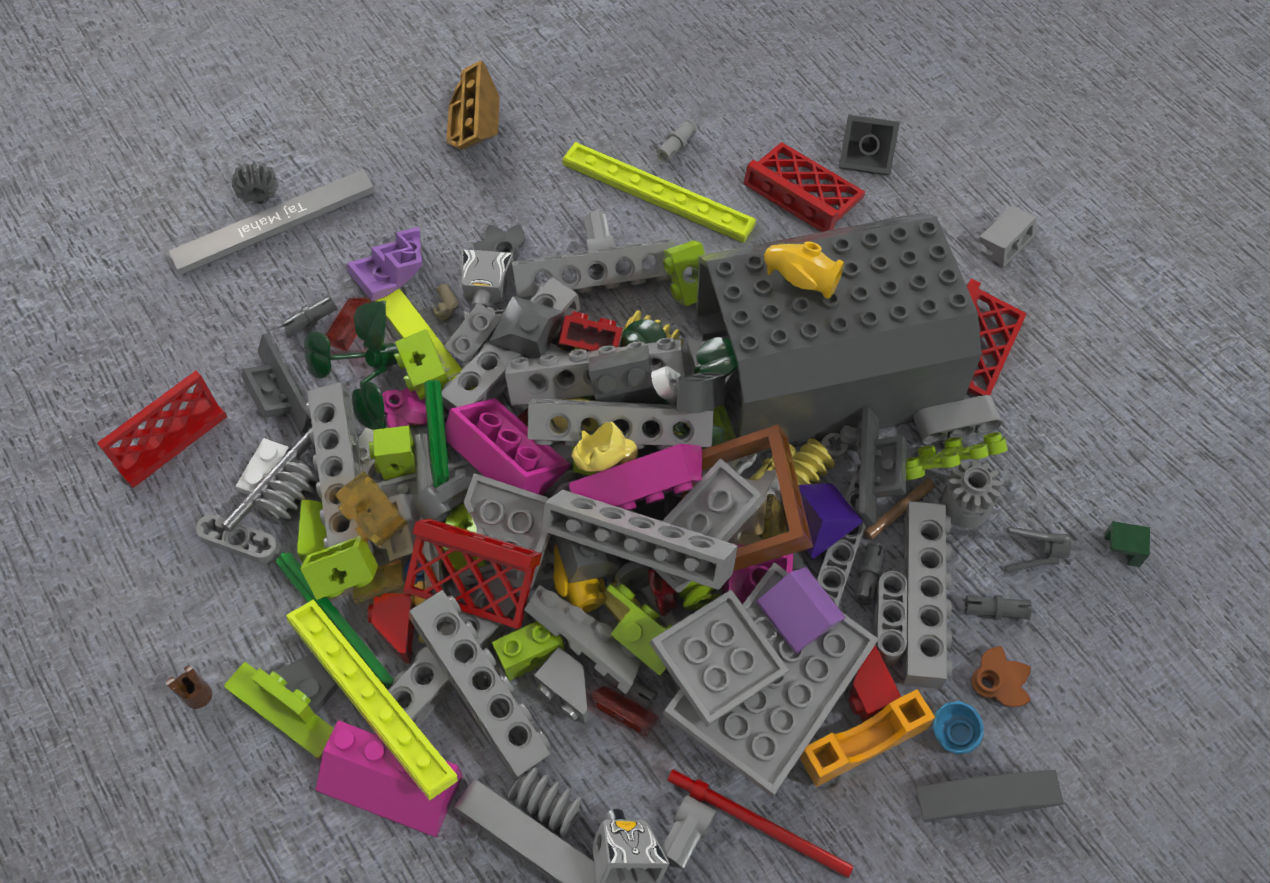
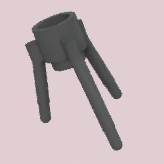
M1015 527L1007 528V533L1040 539L1041 554H1046L1047 557L1006 566L1004 568L1005 572L1018 571L1046 564L1058 565L1059 558H1067L1070 554L1071 541L1068 534L1043 533Z

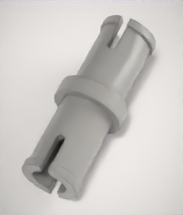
M686 119L676 131L670 132L665 143L656 150L658 159L665 163L669 162L671 157L677 151L682 150L686 146V141L696 133L697 125L692 120Z

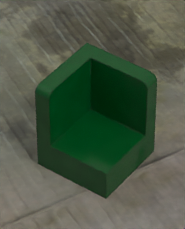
M1112 521L1105 531L1104 539L1110 540V550L1128 554L1127 565L1141 567L1149 557L1150 527Z

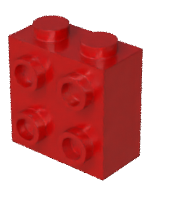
M572 311L570 315H565L562 319L556 346L572 351L583 349L586 352L596 351L603 346H615L618 348L622 328L616 327V321L600 318V320L595 322L588 320L589 315Z

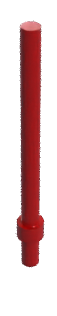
M675 769L671 771L667 781L689 792L690 797L699 802L706 801L849 878L854 867L852 864L709 788L710 784L700 779L695 781Z

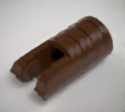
M190 665L184 668L185 673L181 674L177 679L171 676L166 680L167 686L190 708L200 709L206 706L212 698L211 687Z

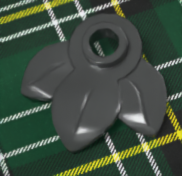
M519 224L514 225L507 232L489 225L485 232V240L475 242L473 246L475 250L513 253L514 261H516L519 256L518 249L525 242L524 231Z

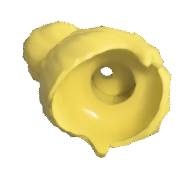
M606 422L592 435L582 430V439L577 443L571 455L575 465L580 470L599 472L610 469L617 464H624L635 460L638 455V449L635 442L626 439L622 431L613 422Z

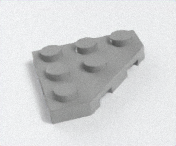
M474 473L464 504L476 525L477 533L542 553L541 564L551 536L550 533L542 531L545 502L550 498ZM539 564V566H536V568H535V572H534V576H533V580H532L530 592H531L532 587H533V584H534V582H535V579H536V576H537V573H538L540 564ZM501 565L503 570L508 568L506 566ZM512 569L505 573L512 586H522L525 572Z

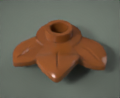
M1001 646L988 649L981 657V666L973 673L971 685L973 690L983 698H995L1006 707H1021L1031 701L1027 692L1021 688L1029 677L1031 667L1017 661H1006L1003 648ZM982 680H989L992 684V687H985L982 684Z

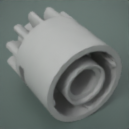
M976 459L972 460L970 466L962 461L958 469L954 468L941 495L940 504L946 505V516L951 517L953 525L961 528H976L984 524L989 518L1000 496L1003 482L996 480L999 474L997 470L991 473L988 472L990 465L988 462L979 467Z

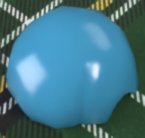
M961 701L948 702L937 710L933 720L932 728L934 735L944 750L961 755L971 753L981 745L985 732L983 721L973 706Z

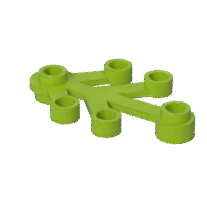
M1001 432L989 433L983 436L984 441L964 448L962 438L953 437L944 440L945 449L936 454L935 445L919 447L917 449L918 457L906 458V480L923 477L925 469L951 468L960 465V460H975L1003 453L1008 450L1006 439L1002 437Z

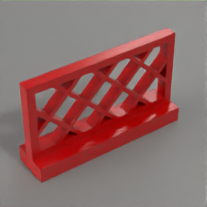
M783 142L778 144L758 162L753 159L747 164L743 183L821 232L833 230L835 223L863 199L865 195L864 190ZM783 153L790 157V159H778V155ZM767 167H775L776 172H773ZM780 167H793L794 172H781ZM798 167H806L811 172H799ZM787 179H796L797 184H793ZM801 179H813L814 184H802ZM819 179H827L832 184H820ZM808 192H817L818 197H815ZM822 192H834L835 197H824ZM840 192H848L853 197H841ZM830 205H838L839 210H836Z
M971 278L966 286L978 312L979 327L981 329L980 338L984 337L989 349L981 350L982 355L978 362L980 370H976L973 377L983 376L987 385L985 390L975 386L973 380H971L967 390L968 393L978 397L991 395L1027 313L979 289L981 283ZM978 299L987 303L991 311L981 313L977 305ZM1008 314L1017 320L1015 324L1006 326L1001 315ZM994 316L999 328L989 330L984 318ZM1002 333L1006 344L996 347L991 335ZM992 354L996 366L987 368L982 356Z
M195 370L97 444L112 462L115 469L134 488L227 418V415L217 404L202 376ZM196 384L193 392L187 393V390ZM188 401L186 408L179 410L182 402ZM172 403L168 411H162L166 405ZM164 419L162 426L155 428L157 421ZM147 421L144 429H138L139 425ZM133 438H140L137 445L130 446ZM122 440L120 447L110 448L116 442Z
M427 518L415 521L413 534L416 535L403 592L427 600L443 590L442 584L453 579L461 593L460 596L455 598L461 611L519 629L522 625L524 609L527 604L535 568L540 564L542 553ZM424 541L434 544L440 556L428 562L422 552ZM455 551L461 552L468 563L467 566L458 571L455 570L448 555ZM472 556L477 557L479 559L474 561ZM442 559L450 576L438 582L430 566ZM483 560L490 561L497 572L496 575L487 580H484L476 565ZM501 565L506 566L508 568L503 570ZM471 568L479 584L467 591L459 574ZM512 569L525 572L522 586L515 590L505 574ZM423 570L433 585L426 590L414 587L417 573ZM500 577L508 594L495 600L487 584ZM479 588H482L490 603L484 608L475 606L469 595ZM521 590L520 596L518 598L516 593ZM511 597L516 606L514 618L505 616L498 603ZM492 607L494 612L489 611L487 609Z

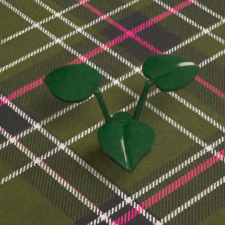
M386 301L362 304L355 311V331L357 336L364 340V346L368 347L369 350L366 352L332 355L330 354L331 346L329 339L319 332L310 333L304 339L306 363L310 372L317 378H326L330 374V360L365 357L369 366L377 368V370L360 381V388L355 389L352 393L355 416L365 427L371 430L384 429L386 427L384 424L385 411L382 393L379 387L369 381L380 373L386 372L387 366L396 365L397 360L394 354L399 352L394 343H384Z
M647 319L638 320L628 325L624 330L620 347H626L633 342L655 343L659 339L666 338V333L662 326L655 321ZM717 337L705 342L697 351L696 359L699 365L695 366L694 374L711 372L722 373L727 377L735 371L738 366L731 341L727 338ZM661 397V401L652 402V403H647V404H670V405H673L672 403L668 402L667 400H665V399L662 398V397ZM656 422L655 429L650 427H646V429L653 430V433H655L658 431L660 426Z

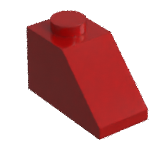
M374 593V602L368 606V622L372 623L376 633L404 663L411 664L415 627L408 616L409 611L416 607L413 595L407 593Z
M876 646L873 647L857 671L849 693L850 696L848 697L852 712L855 715L859 714L862 722L867 721L883 710L889 703L902 697Z

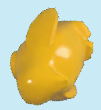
M814 242L772 245L764 253L768 275L777 270L794 286L801 289L819 291L827 299L831 298V295H833L843 272L844 261H832L821 252V246Z
M555 544L553 579L556 592L560 596L565 597L571 605L581 608L585 613L599 608L607 600V596L604 594L606 586L603 577L569 583L557 545Z

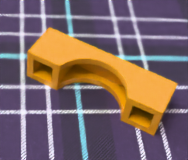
M918 689L889 703L883 710L860 725L841 733H831L807 745L799 759L815 787H818L929 729L935 716Z

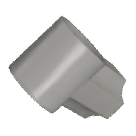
M592 211L583 217L587 236V250L615 246L613 236H610L606 214Z
M688 795L681 803L673 821L675 824L661 847L669 864L682 870L685 869L700 839L706 836L717 811Z

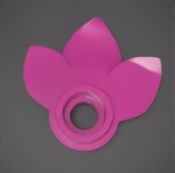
M407 387L402 391L391 389L382 394L384 414L387 415L386 421L389 428L408 426L409 424L428 425L425 398L420 400L416 391L410 392ZM389 400H396L399 403L391 404Z

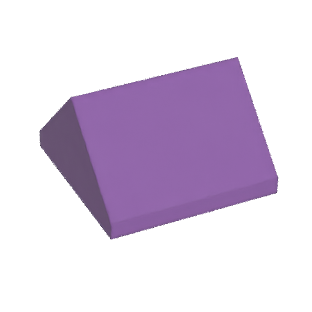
M807 567L790 572L756 601L757 605L795 654L846 618Z

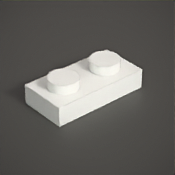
M263 438L236 484L237 490L249 495L290 451V448Z

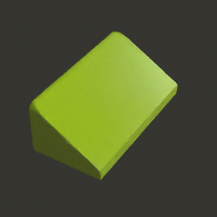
M313 500L301 501L297 554L302 562H304L307 555L325 549L324 538L327 537L326 527H324L320 518V510L323 509L322 502Z

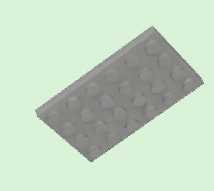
M776 563L772 564L743 603V606L787 666L789 672L708 727L701 720L681 689L662 713L770 797L775 795L879 640L843 613L846 618L795 654L756 603L759 598L789 574Z

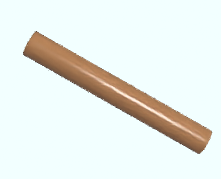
M929 478L923 481L877 519L875 525H870L865 529L864 535L869 540L874 539L905 513L909 501L918 502L934 489V482Z

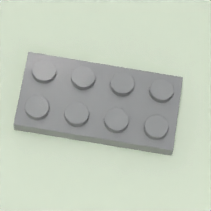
M720 458L702 477V480L664 518L663 522L727 542L763 504L766 498ZM653 568L678 593L690 582V580Z

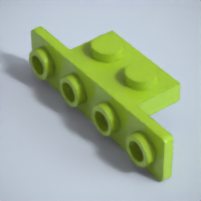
M622 583L618 587L610 584L606 589L630 608V611L610 635L661 676L666 667L649 643L651 639L673 625L669 624L666 628L657 620L660 615L646 603L642 607L633 600L635 594Z
M244 662L224 684V687L314 757L320 759L334 728L313 712L308 705L311 700L298 689L293 693L285 687L287 682L276 672L272 671L268 675L262 669L256 670L247 662Z

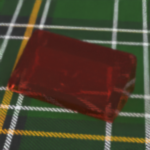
M348 298L325 335L329 339L331 346L348 351L357 336L354 326L355 311L360 305L371 303L370 299Z
M607 686L594 690L591 695L593 707L644 737H648L658 720L657 715L645 710L628 698L620 696L616 691Z

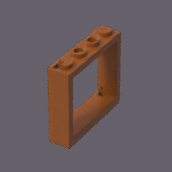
M778 424L702 450V471L712 468L720 458L727 463L769 448L772 451L789 532L738 547L733 572L813 547L788 437ZM690 490L682 493V497L679 498V502L690 492Z

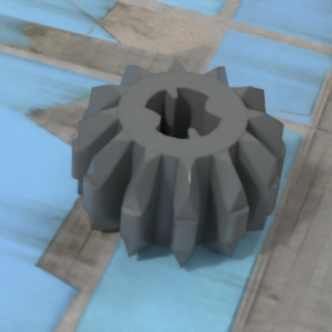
M254 161L253 164L243 163L242 168H235L232 187L237 198L244 199L245 203L254 201L255 204L258 201L267 203L268 198H274L278 180L273 168L267 167L265 163L258 165Z

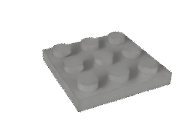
M729 590L651 639L649 643L706 727L789 672L787 666L732 590Z

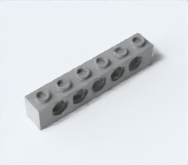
M672 238L514 261L512 262L517 297H523V299L529 301L533 298L541 286L534 281L535 275L539 272H546L550 276L549 280L553 277L571 290L577 289V293L592 291L593 286L603 285L604 289L616 288L620 286V282L630 281L631 285L642 284L646 282V278L656 277L658 281L672 279L671 275H668L665 271L663 259L666 258L664 250L675 247V241ZM647 256H654L656 259L655 265L650 269L643 268V259ZM618 261H629V268L626 272L619 273L615 270ZM593 264H600L603 267L602 273L597 277H592L588 273L590 266ZM564 269H575V278L570 281L562 279L561 274Z
M553 277L546 284L541 285L530 300L564 311L565 315H570L572 311L578 312L581 309L578 294ZM560 323V325H559V327H558V329H557V331H556L554 337H555V336L558 334V332L560 331L561 323ZM490 342L485 343L480 353L463 366L461 372L453 381H449L443 387L442 402L445 408L450 411L452 408L497 398L507 388L505 377L507 362H511L519 357H526L528 360L532 357L492 345Z
M662 338L655 343L633 342L626 347L603 346L596 351L588 352L579 349L559 356L549 353L542 355L540 358L529 360L526 357L515 358L511 362H507L505 371L511 406L529 404L531 398L560 400L595 395L588 370L590 357L648 345L651 359L655 358L661 361L658 365L653 366L654 371L668 366L685 377L681 340ZM563 370L571 371L574 375H572L571 377H564L560 374V372ZM534 374L542 375L545 379L541 381H536L532 379L531 376Z
M341 382L307 391L309 402H306V411L312 421L309 435L312 444L315 445L316 455H313V464L319 474L320 481L317 482L316 488L323 503V509L320 510V518L322 524L326 527L327 537L324 538V547L326 549L363 535L374 555L351 393ZM334 415L333 419L326 423L327 419ZM338 441V444L333 449H330L331 445ZM342 468L341 472L334 476L335 471ZM346 495L345 500L342 503L337 504L338 499L341 496ZM350 522L349 528L341 532L343 525Z
M531 398L528 407V439L535 440V444L551 445L553 440L565 441L567 446H576L582 439L581 431L585 430L581 423L585 418L591 417L596 419L599 424L598 428L603 423L624 419L628 422L629 428L622 433L626 439L635 442L637 449L644 448V444L656 445V449L659 450L678 444L701 445L703 450L704 447H712L714 411L711 409L702 413H685L676 411V405ZM556 416L564 417L568 422L567 428L563 430L554 428L551 423L552 418ZM648 420H654L660 427L657 432L648 434L642 429V425ZM683 421L689 424V431L684 435L675 434L672 429L677 422ZM585 430V431H586L589 435H592V434H594V432H595L596 430H594V431H587V430Z
M561 490L545 502L542 523V531L717 590L733 574L738 545L566 490Z
M909 501L904 514V577L907 580V645L903 653L904 686L941 689L945 681L951 678L952 661L947 659V649H950L952 642V632L947 629V619L951 617L952 604L951 600H946V590H950L951 572L946 571V562H949L951 557V544L946 543V534L950 533L951 517L946 516L945 504ZM921 534H928L934 540H927ZM921 562H930L934 568H927ZM921 590H929L935 597H927ZM928 618L935 626H926L922 623L921 619ZM921 648L931 649L935 656L928 657L924 655Z
M498 578L487 584L495 600L508 594L505 586ZM479 588L478 594L472 601L475 606L484 608L490 603L482 588ZM521 590L516 593L518 598L520 596ZM511 597L498 603L505 616L514 618L516 606ZM461 611L458 613L464 623L469 621L477 630L479 638L476 641L482 650L485 648L489 650L492 642L499 639L510 627ZM450 623L445 624L438 632L448 636L454 633L455 630ZM424 647L416 655L411 667L407 671L400 672L395 677L392 687L388 691L398 703L403 699H411L410 705L403 710L419 727L454 687L429 648ZM459 648L454 652L455 658L461 663H467L472 659L471 652L466 648ZM423 676H434L429 684H419Z
M441 590L411 609L408 617L515 780L550 755L547 749L550 747V743L541 730L536 732L529 722L532 716L527 707L522 702L517 704L511 694L514 692V688L505 675L500 677L493 666L496 665L494 657L487 648L482 650L476 639L479 636L473 625L469 621L464 623L458 614L461 612V608L452 595L447 597L444 591ZM446 621L453 625L455 631L451 635L444 636L438 632L436 626ZM459 648H466L471 652L472 659L467 663H461L455 658L454 652ZM476 675L486 676L490 683L489 688L486 690L476 689L473 686L472 678ZM494 702L503 703L507 708V715L503 718L493 716L490 711L491 704ZM519 729L524 733L525 742L523 745L515 746L509 741L508 734L510 730Z

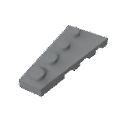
M539 585L524 610L555 636L562 634L567 638L570 645L569 648L578 655L585 653L597 663L594 669L603 676L609 673L619 682L617 688L626 694L634 682L642 661L610 635L613 629L609 625L599 622L586 614L581 608L571 605L558 597L555 592Z

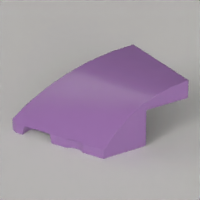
M419 227L396 232L395 242L372 247L371 257L347 263V272L372 302L399 289L422 266Z

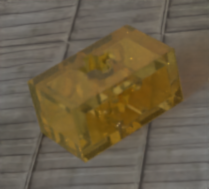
M362 471L335 493L342 503L338 506L339 510L349 521L352 518L359 526L355 530L366 543L371 540L380 547L408 524L375 480L365 471Z

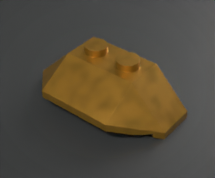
M482 60L461 71V80L455 87L449 103L446 143L460 150L480 144L498 134L500 96Z

